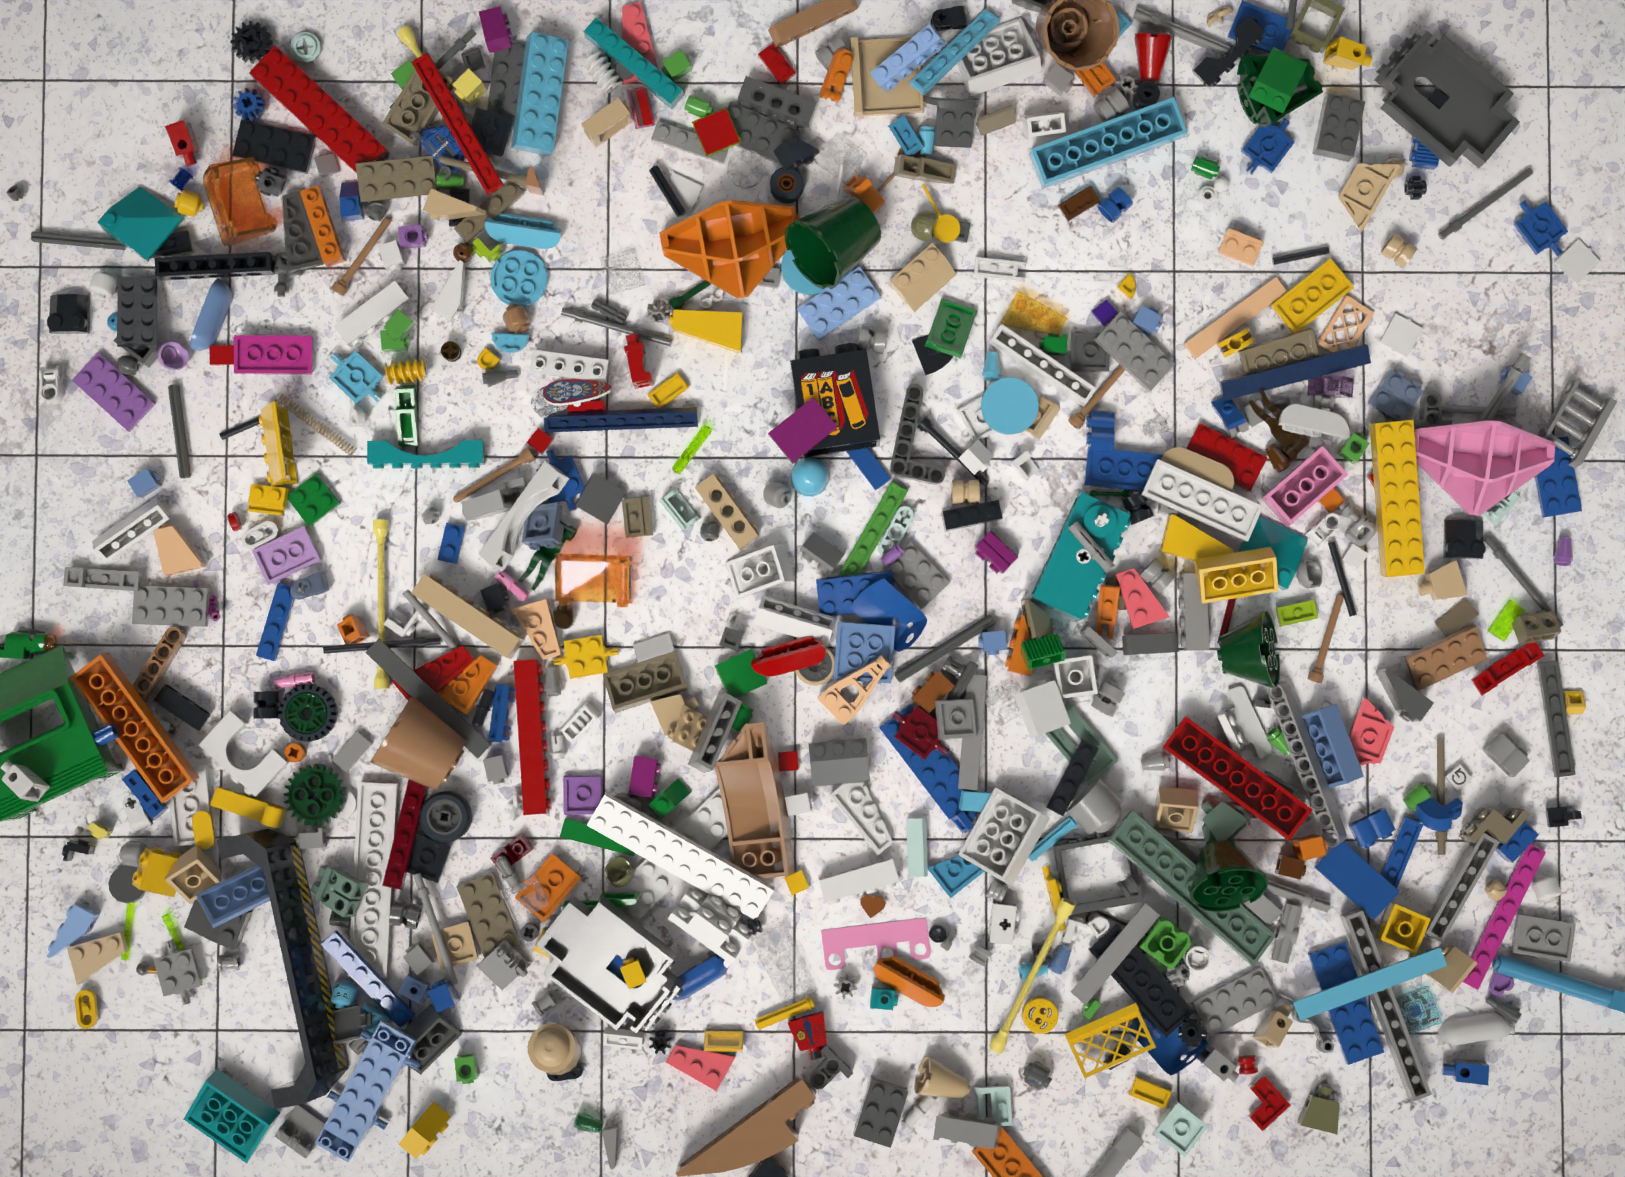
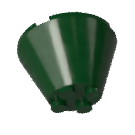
M1268 611L1259 612L1231 631L1218 637L1221 649L1217 650L1218 660L1222 661L1223 674H1230L1270 688L1278 686L1280 680L1279 654L1275 655L1274 643H1278L1274 623Z
M1211 839L1206 842V846L1201 849L1190 890L1191 902L1197 904V908L1205 911L1222 912L1238 909L1240 904L1249 900L1252 903L1265 893L1268 887L1267 876L1236 844L1234 839L1221 841Z

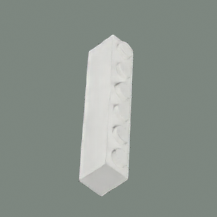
M1003 324L1000 325L989 342L1082 407L1087 404L1097 389Z

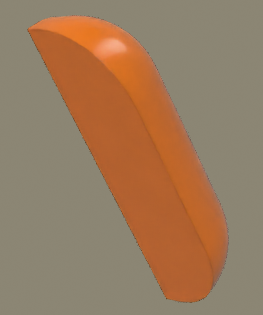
M895 956L880 958L874 965V974L882 983L915 1002L927 1007H938L944 1002L945 994H943L939 986L940 983L935 978Z

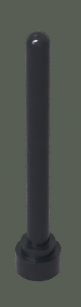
M926 416L917 428L921 432H928L982 485H988L989 480L980 471L974 475L959 460L962 454L932 427V420Z

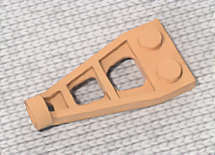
M881 654L876 660L832 683L817 699L844 726L859 712L884 672L892 665ZM865 672H869L873 676L872 681L867 687H863L857 681V678ZM848 685H855L859 689V695L854 702L850 703L841 695L840 691Z

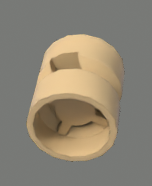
M1394 233L1382 249L1381 254L1388 259L1394 258L1395 264L1404 268L1415 254L1417 247L1411 243L1404 244V238Z
M952 480V505H963L964 502H967L968 505L979 504V480H968L967 483H964L963 480Z

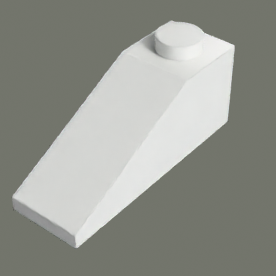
M459 260L431 307L435 314L451 323H454L455 320L458 321L463 313L461 309L463 308L466 265L461 260Z

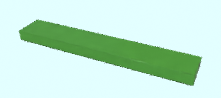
M891 481L838 576L862 573L906 496L907 489Z

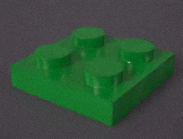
M317 473L288 494L289 502L309 527L340 505V502Z

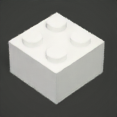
M1092 655L1069 658L1052 664L1054 680L1062 699L1098 694Z

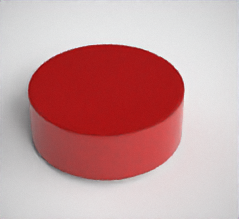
M235 511L229 513L227 517L232 530L235 532L241 530L242 525Z

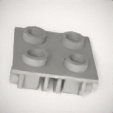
M504 940L476 966L503 990L518 976L525 977L528 974L527 968L531 964Z
M296 1105L274 1137L306 1159L316 1146L315 1142L325 1123L300 1105Z

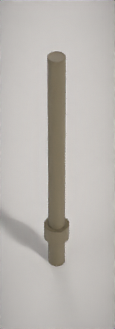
M1437 739V802L1441 806L1445 805V739ZM1435 831V837L1438 839V855H1446L1445 839H1447V831Z

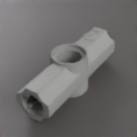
M1285 903L1281 922L1278 923L1275 931L1276 941L1271 957L1272 960L1288 964L1293 944L1296 943L1299 934L1298 924L1302 907Z

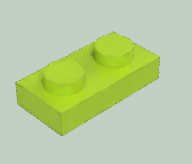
M1314 600L1275 608L1280 627L1318 619Z

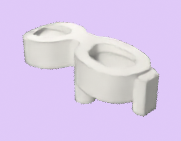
M721 289L716 290L710 298L703 299L699 303V307L705 310L710 309L712 301L718 303L722 300L724 291Z
M512 791L513 803H508V806L513 808L508 819L516 820L521 816L522 810L520 805L523 804L520 792Z

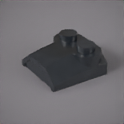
M81 294L51 295L49 317L47 318L49 333L90 334V296Z
M1444 520L1443 558L1483 559L1486 551L1483 521Z

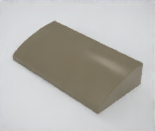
M416 70L382 122L383 125L411 144L417 139L415 137L408 138L410 133L413 131L420 132L429 128L439 112ZM439 70L448 88L452 91L454 88L452 84L456 80Z
M676 651L602 674L612 709L615 713L688 690Z

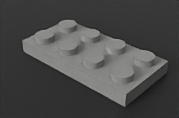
M1121 311L1116 314L1094 339L1148 392L1152 391L1175 365Z
M139 586V591H134L132 624L208 627L210 588Z
M1259 966L1197 998L1191 1003L1201 1022L1204 1023V1027H1207V1034L1209 1037H1212L1279 1001Z

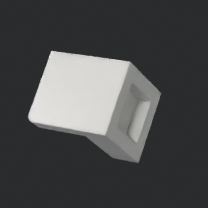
M1028 451L1011 462V466L1024 482L1039 471L1038 467L1031 460L1032 456Z

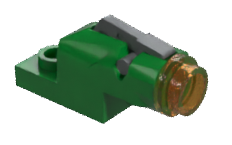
M20 627L17 632L6 635L5 647L0 646V658L29 659L30 653L50 651L56 648V636L44 631Z

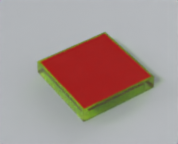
M727 107L692 121L706 158L741 144Z

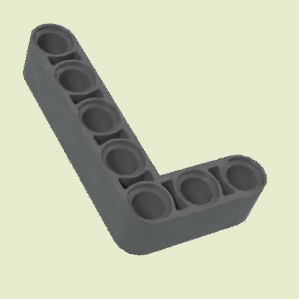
M911 384L907 388L890 472L895 477L939 485L945 478V471L941 467L909 460L923 398V388L919 384ZM917 389L920 396L913 398L910 396L909 391ZM909 407L914 408L916 414L912 417L905 413V410ZM909 426L912 429V433L904 435L901 428ZM904 444L907 446L908 452L901 454L898 452L897 447ZM896 463H901L904 466V470L898 473L894 470L893 466ZM920 467L923 474L919 477L914 476L912 469ZM933 471L940 472L941 479L938 481L933 480L931 473Z

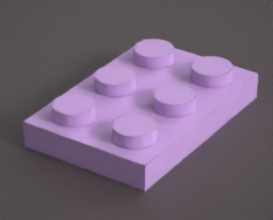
M306 526L300 527L252 550L267 585H272L321 561Z

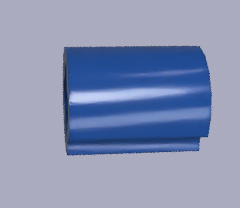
M113 723L92 733L95 743L100 747L120 736L117 727Z

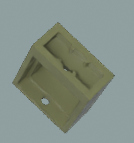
M1305 0L1289 38L1295 44H1303L1309 47V50L1314 53H1323L1345 7L1330 0ZM1309 7L1334 18L1324 41L1298 30Z

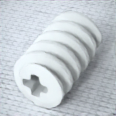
M599 50L586 59L584 68L589 69V75L593 76L592 79L597 82V87L601 88L602 94H608L616 90L622 84V81L617 82L619 75L612 76L615 69L608 70L611 63L604 64L607 57L603 56L600 58L602 50Z

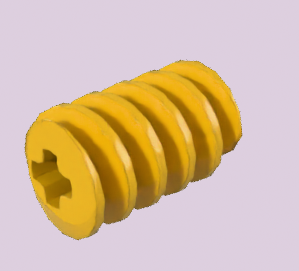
M424 357L421 358L420 363L414 358L413 364L410 363L409 359H406L405 365H403L401 360L398 361V365H395L393 360H391L390 366L385 362L386 379L389 385H393L394 379L397 384H400L402 379L404 383H408L410 378L415 383L417 377L420 382H423L424 377H427Z

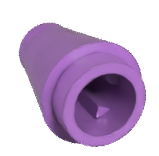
M1560 537L1553 557L1556 565H1571L1573 561L1571 538Z

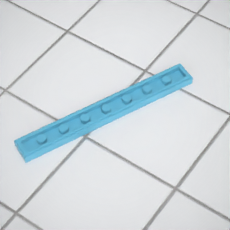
M1437 947L1292 1002L1301 1021L1448 965L1441 948Z

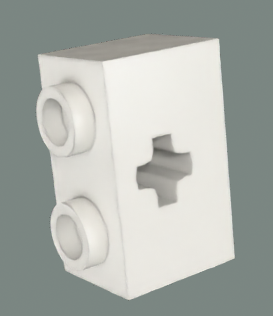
M1061 111L1022 116L1023 132L1027 137L1066 132L1065 116Z
M992 902L988 936L989 943L1013 945V941L1017 940L1018 930L1014 928L1015 921H1019L1020 910H1017L1016 905ZM1004 919L1009 923V926H1005V929L999 925Z

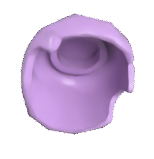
M166 341L160 345L157 357L159 363L164 368L180 370L187 365L189 352L179 342Z

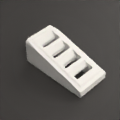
M587 702L566 723L560 732L574 744L601 714ZM579 716H581L582 718H584V719L588 722V724L586 725V724L579 718ZM575 721L582 728V730H580L575 724H573V722ZM567 728L573 729L577 735L574 736Z

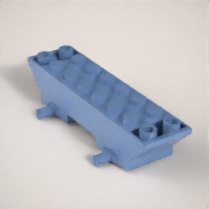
M384 1020L380 1021L373 1035L363 1030L359 1036L369 1043L341 1095L332 1090L329 1092L327 1098L337 1103L315 1144L348 1163L373 1125L383 1130L387 1127L388 1123L378 1118L379 1111L402 1069L409 1065L418 1070L421 1062L411 1058L412 1051L416 1045V1039Z

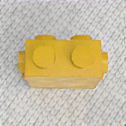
M153 846V849L145 847L144 852L139 858L138 869L133 874L132 885L139 890L175 897L177 891L165 880V876L182 854L176 851L167 853L164 852V849Z

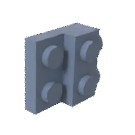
M1391 370L1386 374L1367 404L1393 421L1404 420L1410 409L1414 407L1423 390L1420 389L1421 385L1418 382L1406 380L1403 372Z
M558 502L538 505L525 520L522 543L531 550H540V546L555 548L556 544H561L564 525L560 523L562 505Z

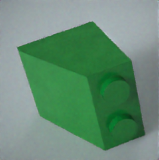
M1273 47L1248 97L1284 113L1308 63Z

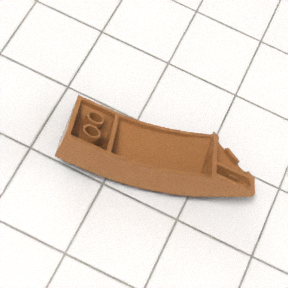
M766 723L745 724L739 735L731 742L714 767L725 813L731 863L758 878L789 876L795 874L788 812L777 759Z

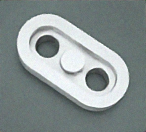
M265 521L245 531L241 537V542L248 549H256L276 539L279 535V527L274 522ZM268 528H272L273 530L272 534L270 535L267 534ZM254 536L255 542L250 543V538Z

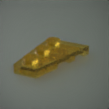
M1017 291L999 325L1003 324L1004 326L1046 334H1060L1068 318L1026 294Z

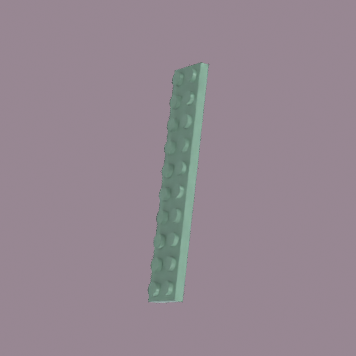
M1131 810L1109 837L1108 841L1251 966L1256 965L1276 935L1241 904L1238 909L1222 912L1205 911L1197 908V904L1192 903L1190 898L1196 865L1145 820Z

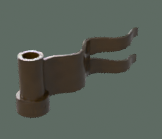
M1261 390L1259 393L1261 394L1262 401L1266 408L1274 415L1275 419L1260 410L1252 400L1248 403L1254 413L1267 423L1273 437L1284 447L1281 451L1290 459L1289 462H1292L1310 441L1306 436L1301 435L1299 437L1297 433L1285 431L1282 429V425H1278L1282 411L1273 405L1265 392Z

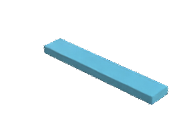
M985 9L910 80V86L922 95H925L1000 23V18Z

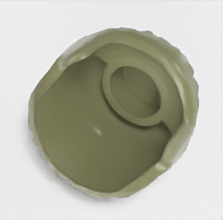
M927 210L916 214L911 222V232L914 237L921 241L931 242L934 224L938 219L937 214Z

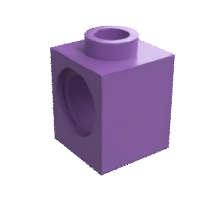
M422 225L398 227L399 243L402 249L426 247L425 242L428 241V233ZM412 233H418V238L415 241L409 240Z

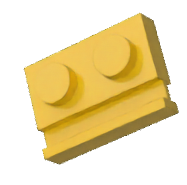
M251 484L248 499L249 508H247V511L285 516L284 510L287 506L289 489Z

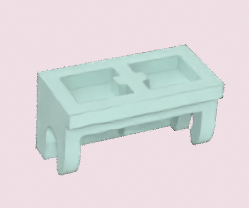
M677 489L659 500L683 532L700 520Z

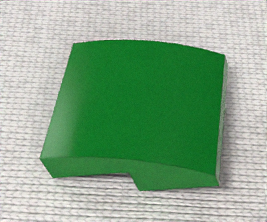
M752 649L714 666L726 693L735 698L768 684L764 675L756 673L751 667L752 659H756Z

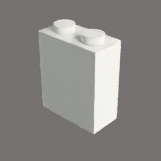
M1045 679L1036 682L1037 686L1031 688V685L1020 688V693L1014 695L1030 738L1071 724L1055 680L1048 682Z

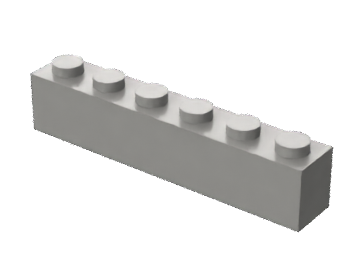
M1484 833L1476 843H1469L1428 916L1431 920L1425 935L1443 943L1500 843L1499 841Z

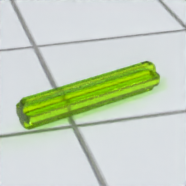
M707 425L702 426L672 466L674 472L681 474L711 434L712 429Z

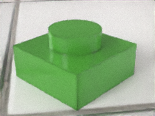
M1092 998L1091 1001L1089 1000L1086 1005L1082 1006V1014L1090 1020L1101 1006V1003Z

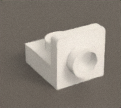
M1073 916V919L1068 918L1065 925L1067 929L1063 931L1061 940L1069 944L1071 940H1075L1078 929H1075L1076 925L1086 929L1088 927L1084 923L1085 919Z

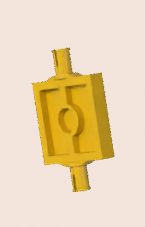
M601 634L563 641L565 648L564 657L553 658V662H555L554 666L566 664L569 677L573 679L608 673V657L619 655V652L611 653L612 651H618V647L606 649Z
M1045 865L1041 868L1056 918L1057 908L1061 901L1059 893H1062L1060 882L1051 875L1049 865ZM1065 922L1061 925L1059 931L1067 929Z

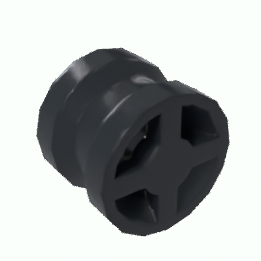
M1042 940L1041 943L1031 942L1035 961L1045 940ZM1050 950L1048 951L1045 959H1051Z

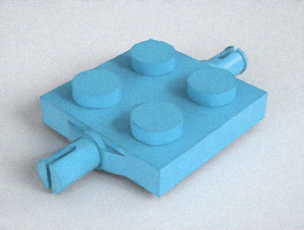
M356 350L344 360L336 352L333 353L335 357L331 355L330 359L338 366L329 378L357 405L369 395L376 402L382 399V396L375 388L384 377Z

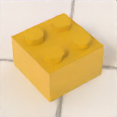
M1390 902L1375 938L1417 955L1431 919Z

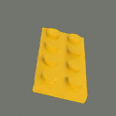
M1330 258L1270 307L1291 333L1301 331L1351 291L1354 286Z

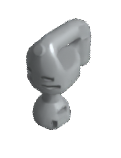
M1343 502L1338 507L1341 510L1339 514L1355 522L1344 536L1356 546H1364L1375 535L1377 526L1365 515L1359 517L1354 512L1353 506L1350 503L1346 505ZM1365 527L1369 528L1365 535L1359 539L1358 535Z

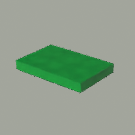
M941 298L925 346L961 359L978 310Z

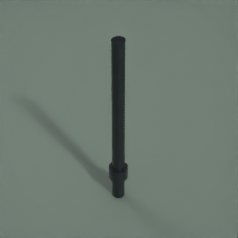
M421 636L417 637V639L383 641L390 649L416 646L417 648H425V646L441 645L440 637L425 638ZM375 642L323 646V654L366 651Z

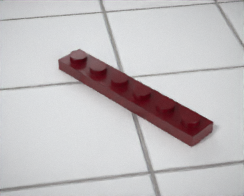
M408 779L382 884L384 887L403 890L420 822V810L425 802L428 790L427 786Z

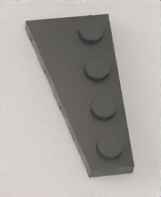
M300 191L282 195L287 273L324 265Z

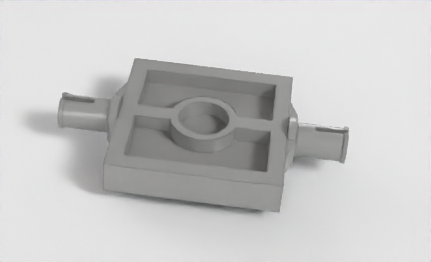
M174 939L165 941L169 953L155 958L153 961L163 997L180 994L183 1005L191 1003L188 991L203 984L193 948L176 950Z

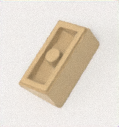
M1042 396L1038 400L1037 417L1033 424L1025 430L1038 440L1041 439L1060 410L1056 403Z

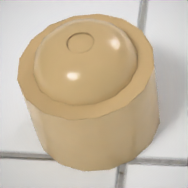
M546 1024L532 1033L528 1042L527 1053L530 1061L537 1069L551 1075H562L571 1071L577 1065L581 1056V1045L578 1037L572 1030L559 1024Z

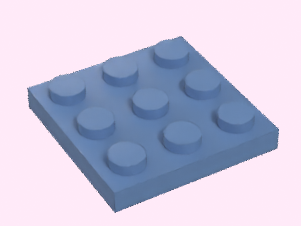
M838 622L833 679L839 680L876 660L881 654L892 665L895 626ZM892 666L884 672L878 683L891 684ZM865 672L857 678V681L871 682L873 676L869 672Z

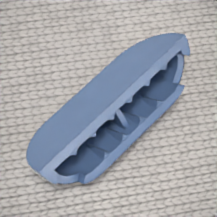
M217 278L212 283L191 337L190 346L192 350L202 351L209 348V346H213L220 334L232 302L230 287L220 278Z

